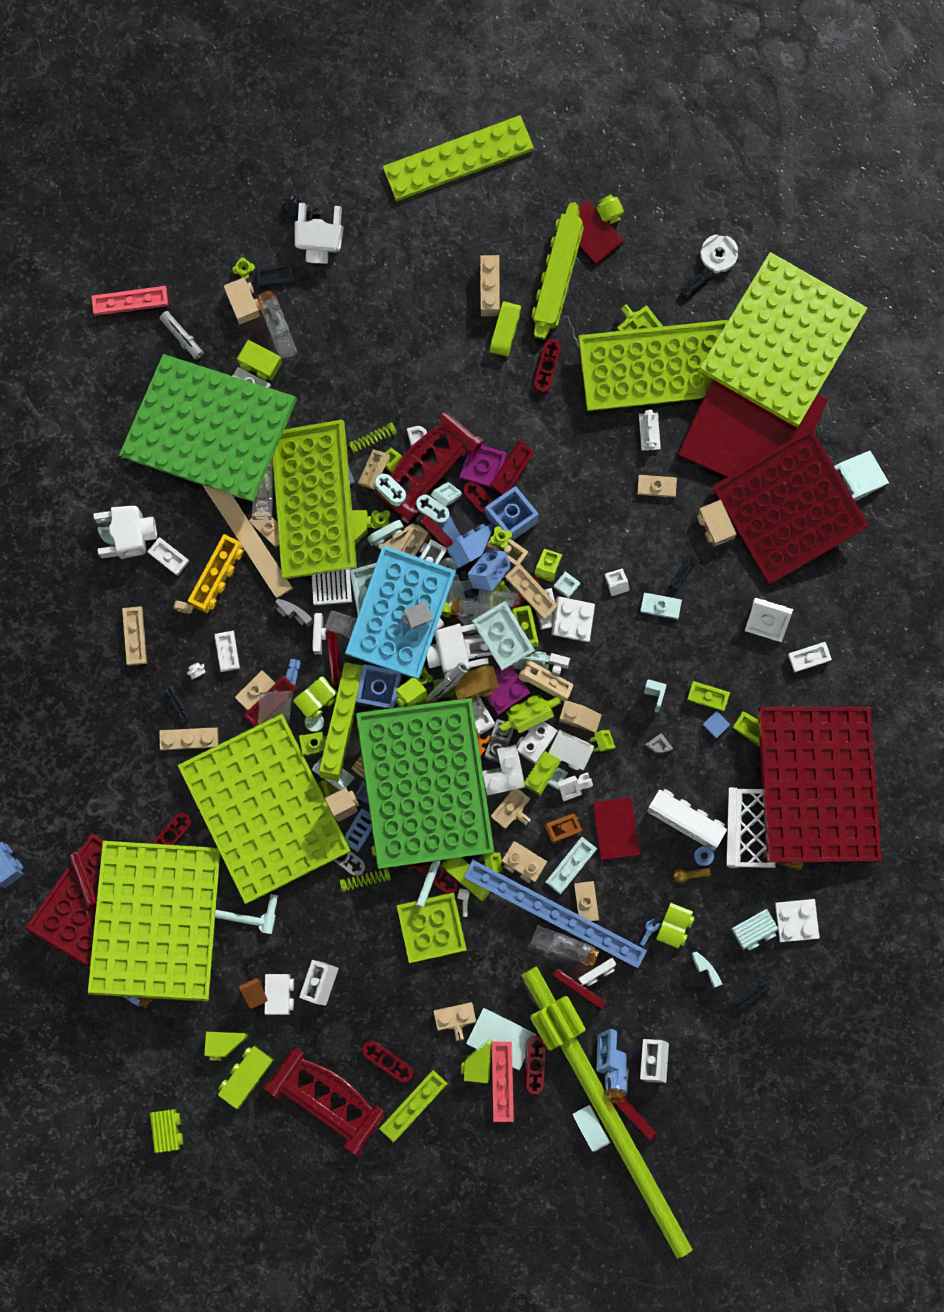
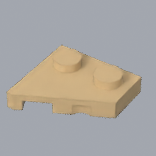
M412 523L404 531L398 532L392 536L393 538L384 544H380L378 548L382 550L384 545L417 556L427 540L429 532Z

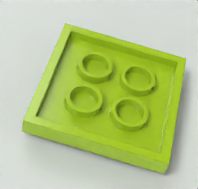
M454 893L428 898L423 908L416 905L417 901L397 905L409 963L467 951Z

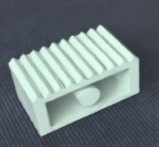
M766 909L731 930L742 949L748 948L750 951L759 946V940L765 938L767 941L776 936L775 931L779 929Z

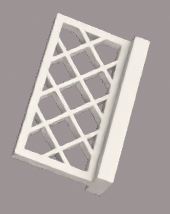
M729 788L727 866L729 868H775L776 863H762L758 859L767 850L766 846L758 839L765 832V825L759 820L764 815V810L756 817L750 808L756 802H759L764 807V804L760 801L763 797V789ZM742 794H751L755 800L746 806L742 802ZM749 811L754 819L746 826L742 822V816ZM756 821L764 827L757 835L749 829ZM748 830L754 838L745 845L741 841V836ZM757 840L764 848L755 855L749 847ZM745 850H748L754 856L749 862H741V854Z

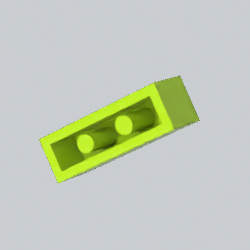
M253 1046L252 1049L248 1047L242 1055L244 1060L240 1065L237 1063L230 1072L232 1074L228 1081L224 1080L218 1088L220 1090L218 1095L236 1109L241 1107L274 1062L271 1057L256 1046Z

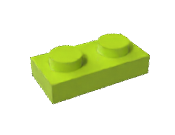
M693 681L687 701L724 712L730 692Z

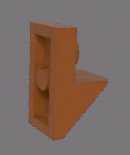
M574 813L545 824V828L554 844L582 831Z
M256 978L239 986L250 1008L268 1001L260 979Z

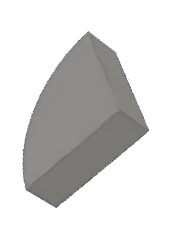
M662 733L646 744L647 748L657 753H666L673 749Z

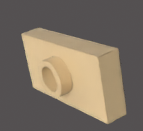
M372 450L358 484L375 490L376 478L382 474L390 455L385 452Z
M639 475L637 495L675 498L677 478Z
M261 508L249 522L277 548L279 546L278 522Z
M261 671L235 698L249 710L275 682Z
M594 881L575 883L578 915L589 921H598Z

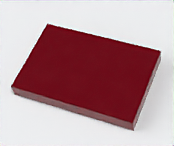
M586 200L579 206V217L584 226L579 247L596 265L621 245L624 239L608 222L602 221L599 212Z
M632 797L593 802L601 860L640 855Z

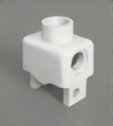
M299 203L298 221H295V246L300 250H306L305 262L328 264V252L336 253L341 249L344 228L341 225L342 207H334L333 224H328L321 219H313L306 222L307 205Z
M137 506L111 507L109 512L94 514V520L97 524L111 522L109 525L110 535L115 540V546L98 549V554L101 558L119 556L121 559L143 555L147 551L146 540L157 539L154 517L143 518Z
M460 624L437 630L435 632L436 644L430 645L427 653L429 668L442 666L445 676L447 672H451L460 662L468 667V672L483 666H489L488 658L468 661L463 636L477 633L478 630L475 625L460 626Z

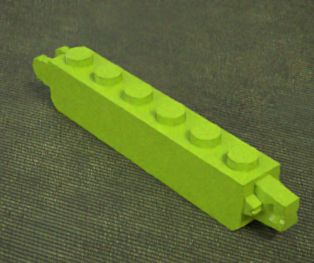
M575 202L569 204L566 214H562L561 218L557 219L555 230H557L556 237H552L550 246L552 252L551 255L548 254L546 259L547 271L543 272L541 278L543 286L541 290H538L536 297L538 304L532 311V318H534L535 323L534 336L536 338L546 340L550 328L554 329L559 324L584 229L583 222L579 217V206Z

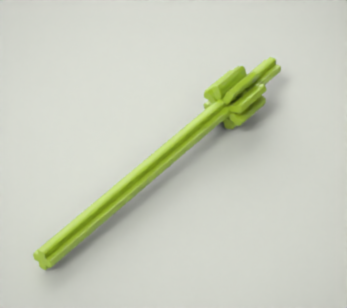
M537 967L527 971L521 976L540 1008L530 1018L548 1050H553L559 1046L562 1048L676 1258L687 1255L693 1249L576 1039V1036L585 1031V1027L567 996L556 1001Z

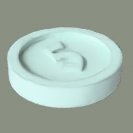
M322 715L315 720L313 718L308 720L306 717V728L311 732L320 731L324 726Z

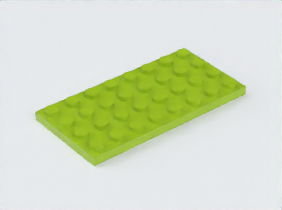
M728 320L579 335L578 340L587 411L704 399L713 379L700 372L699 369Z
M337 420L285 429L273 455L282 578L290 579L357 568L345 422Z

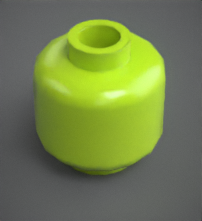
M609 195L599 200L597 210L602 221H610V224L621 220L620 216L624 213L618 197Z

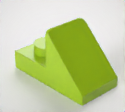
M544 549L536 566L535 576L553 582L562 554Z

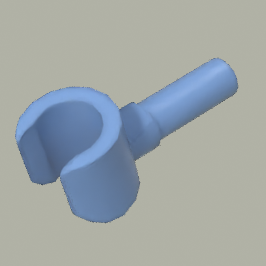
M655 919L646 923L647 931L640 942L642 946L645 945L652 932L661 928V923L653 927L652 923Z

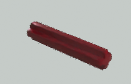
M336 630L326 631L331 682L333 686H339L341 668Z
M79 852L72 853L70 859L88 907L97 905V899L81 854Z

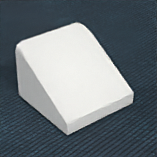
M623 569L605 574L612 596L629 591L628 581Z

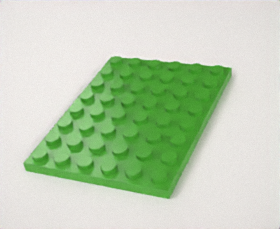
M163 354L119 456L254 502L297 398Z
M472 698L356 713L378 869L493 853L494 847Z

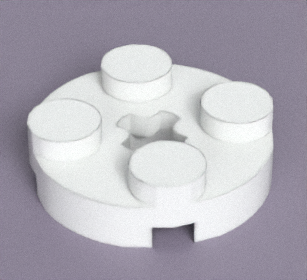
M710 236L703 243L700 252L701 260L705 267L714 273L728 271L736 263L738 247L735 241L728 236ZM716 250H718L719 252L724 251V253L722 254L723 257L715 256Z

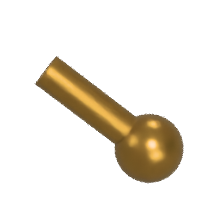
M678 868L674 871L673 878L677 883L682 884L691 878L710 876V869L687 871L684 868Z

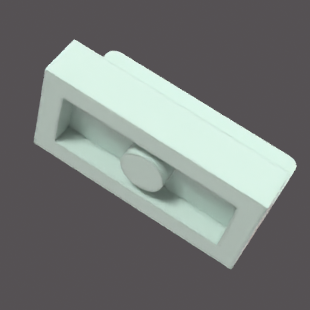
M647 680L644 693L658 697L655 712H659L666 684Z

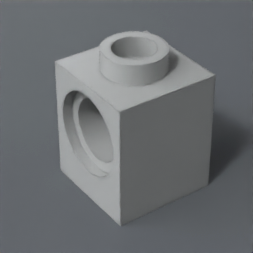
M426 601L404 609V615L402 616L405 627L409 626L410 631L433 621Z

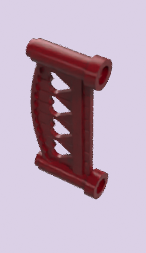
M445 412L438 418L440 425L429 431L409 448L390 476L397 483L401 482L404 476L409 478L412 491H405V502L400 506H394L376 488L374 490L377 496L402 517V521L407 526L411 525L420 515V511L416 508L417 499L422 495H426L465 451L470 455H474L484 443L479 436L475 437L456 419ZM442 434L447 435L450 449L437 448L434 446V442L439 440ZM432 448L435 451L437 463L424 462L421 457L427 454L428 449ZM420 462L425 477L409 475V470L414 468L415 463ZM381 482V486L385 485V486L389 489V487L387 486V483H386V484H383V483ZM393 492V494H394V499H395V498L401 499V494L396 495V494Z
M295 1047L270 1082L266 1081L262 1088L277 1099H279L282 1093L290 1097L347 1138L343 1146L359 1157L363 1152L362 1147L383 1119L385 1111L377 1105L374 1108L370 1107L367 1101L350 1083L333 1071L303 1058L305 1054ZM304 1069L308 1074L314 1076L312 1083L298 1088L300 1070ZM317 1081H322L324 1086L330 1087L329 1094L314 1099L315 1083ZM334 1092L346 1099L344 1106L330 1111L331 1095ZM354 1104L356 1109L362 1110V1116L346 1123L347 1106Z

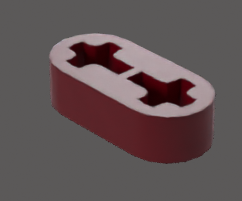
M468 482L464 486L465 497L479 513L485 514V507L480 508L481 502L479 499L484 503L488 501V505L493 502L492 499L476 482ZM469 487H471L472 489H473V488H477V489H476V494L478 495L477 497H476L473 493L468 494V493H469V489H468Z

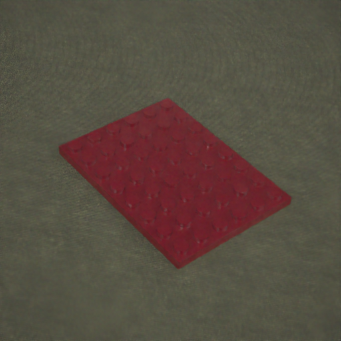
M870 707L757 708L767 863L882 861Z

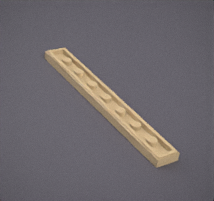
M203 485L276 599L292 590V586L287 579L282 578L281 569L233 496Z

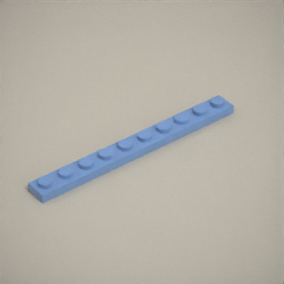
M472 860L464 875V878L637 968L647 950L474 860Z

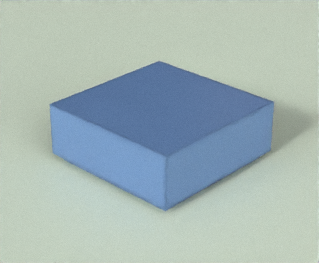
M716 711L703 726L717 738L730 724Z

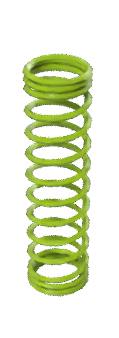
M392 423L387 424V430L384 426L382 430L378 428V432L374 430V434L370 432V437L366 434V439L364 436H362V441L358 438V443L356 440L348 442L352 452H357L356 444L362 450L360 442L366 448L364 440L370 446L368 438L374 444L372 435L376 442H378L376 433L380 440H382L380 431L386 439L384 429L390 437L388 427L393 435L396 434L394 425Z
M388 868L384 869V877L382 871L379 870L380 879L376 871L375 879L373 877L372 872H370L371 882L367 873L366 882L363 875L361 874L362 884L357 875V885L354 877L352 876L353 887L351 885L349 878H347L348 887L346 885L345 880L340 879L342 892H346V888L349 891V884L352 889H354V883L356 888L359 887V883L360 886L363 887V881L366 886L368 885V881L372 885V878L375 884L377 883V878L381 883V875L384 881H386V879L387 881H390L391 878Z

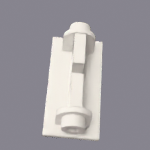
M646 410L645 413L639 414L642 451L659 450L661 448L658 413Z

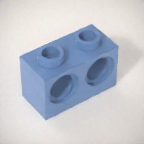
M487 549L468 572V576L473 588L493 591L512 565L505 551Z

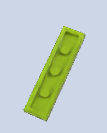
M433 1070L379 1129L394 1143L448 1083Z

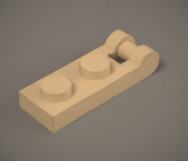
M530 660L524 662L523 670L518 676L521 681L529 682L554 697L558 696L563 702L568 699L573 688L572 683Z

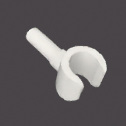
M461 888L458 893V899L463 900V917H467V904L470 893L468 890Z

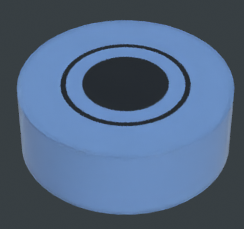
M707 846L699 847L694 853L695 862L700 866L711 864L714 859L712 849Z

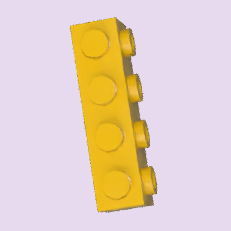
M223 534L188 599L190 605L207 614L209 610L214 609L218 593L221 594L226 586V583H224L226 578L233 574L235 569L233 565L243 555L244 550H242L241 542Z

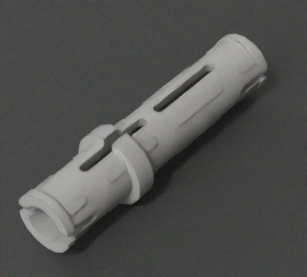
M169 311L164 312L159 319L180 341L181 347L183 349L186 348L195 360L204 354L203 350L194 342V338L186 333ZM171 324H173L180 333H178ZM183 338H185L192 347H190L189 344Z
M460 662L451 672H447L445 678L427 695V704L437 703L453 686H456L461 677L468 672V667Z

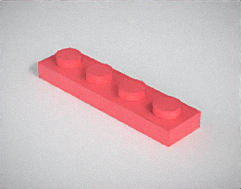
M166 286L92 296L93 313L95 316L169 306Z
M492 1041L493 1121L513 1122L512 1041Z

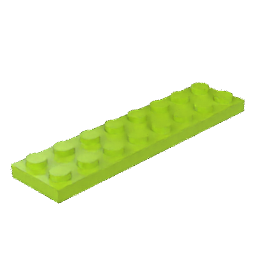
M521 115L387 164L383 166V170L395 200L399 201L534 150Z

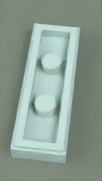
M581 837L545 883L561 895L597 848Z

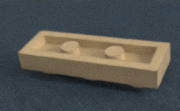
M520 563L504 576L543 619L558 606Z
M141 606L122 608L127 665L147 664L143 608Z
M218 728L160 730L161 751L214 748L219 745Z

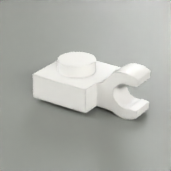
M588 773L580 775L578 779L572 776L557 782L563 801L582 795L580 790L593 786Z

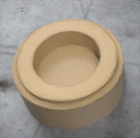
M175 601L173 608L186 614L192 613V605L181 601Z

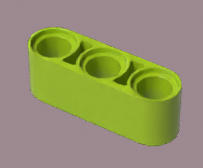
M503 301L491 342L490 353L508 357L522 306Z
M462 857L445 859L440 866L483 902L491 891L464 878L470 864Z

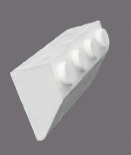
M665 789L664 791L659 790L647 812L715 851L727 831L724 828L725 824L716 819L714 821L707 818L708 814L702 810H693L690 808V803L682 799L678 801L673 798L674 794Z

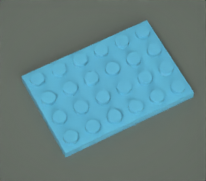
M383 545L345 654L419 679L456 570ZM426 601L433 617L432 623L410 631L409 626L405 627L402 620L404 609Z

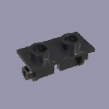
M293 195L291 197H284L283 199L287 200V203L284 202L281 209H283V212L296 217L299 212L301 199ZM307 203L306 222L317 219L315 218L316 215H321L320 212L316 211L317 207Z

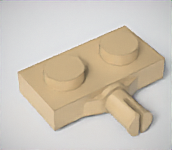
M519 789L512 790L494 811L491 818L505 829L516 819H519L526 826L531 819L522 812L530 798Z
M472 1002L434 1011L438 1031L445 1029L454 1030L456 1041H460L458 1033L460 1039H464L462 1033L464 1026L476 1023Z

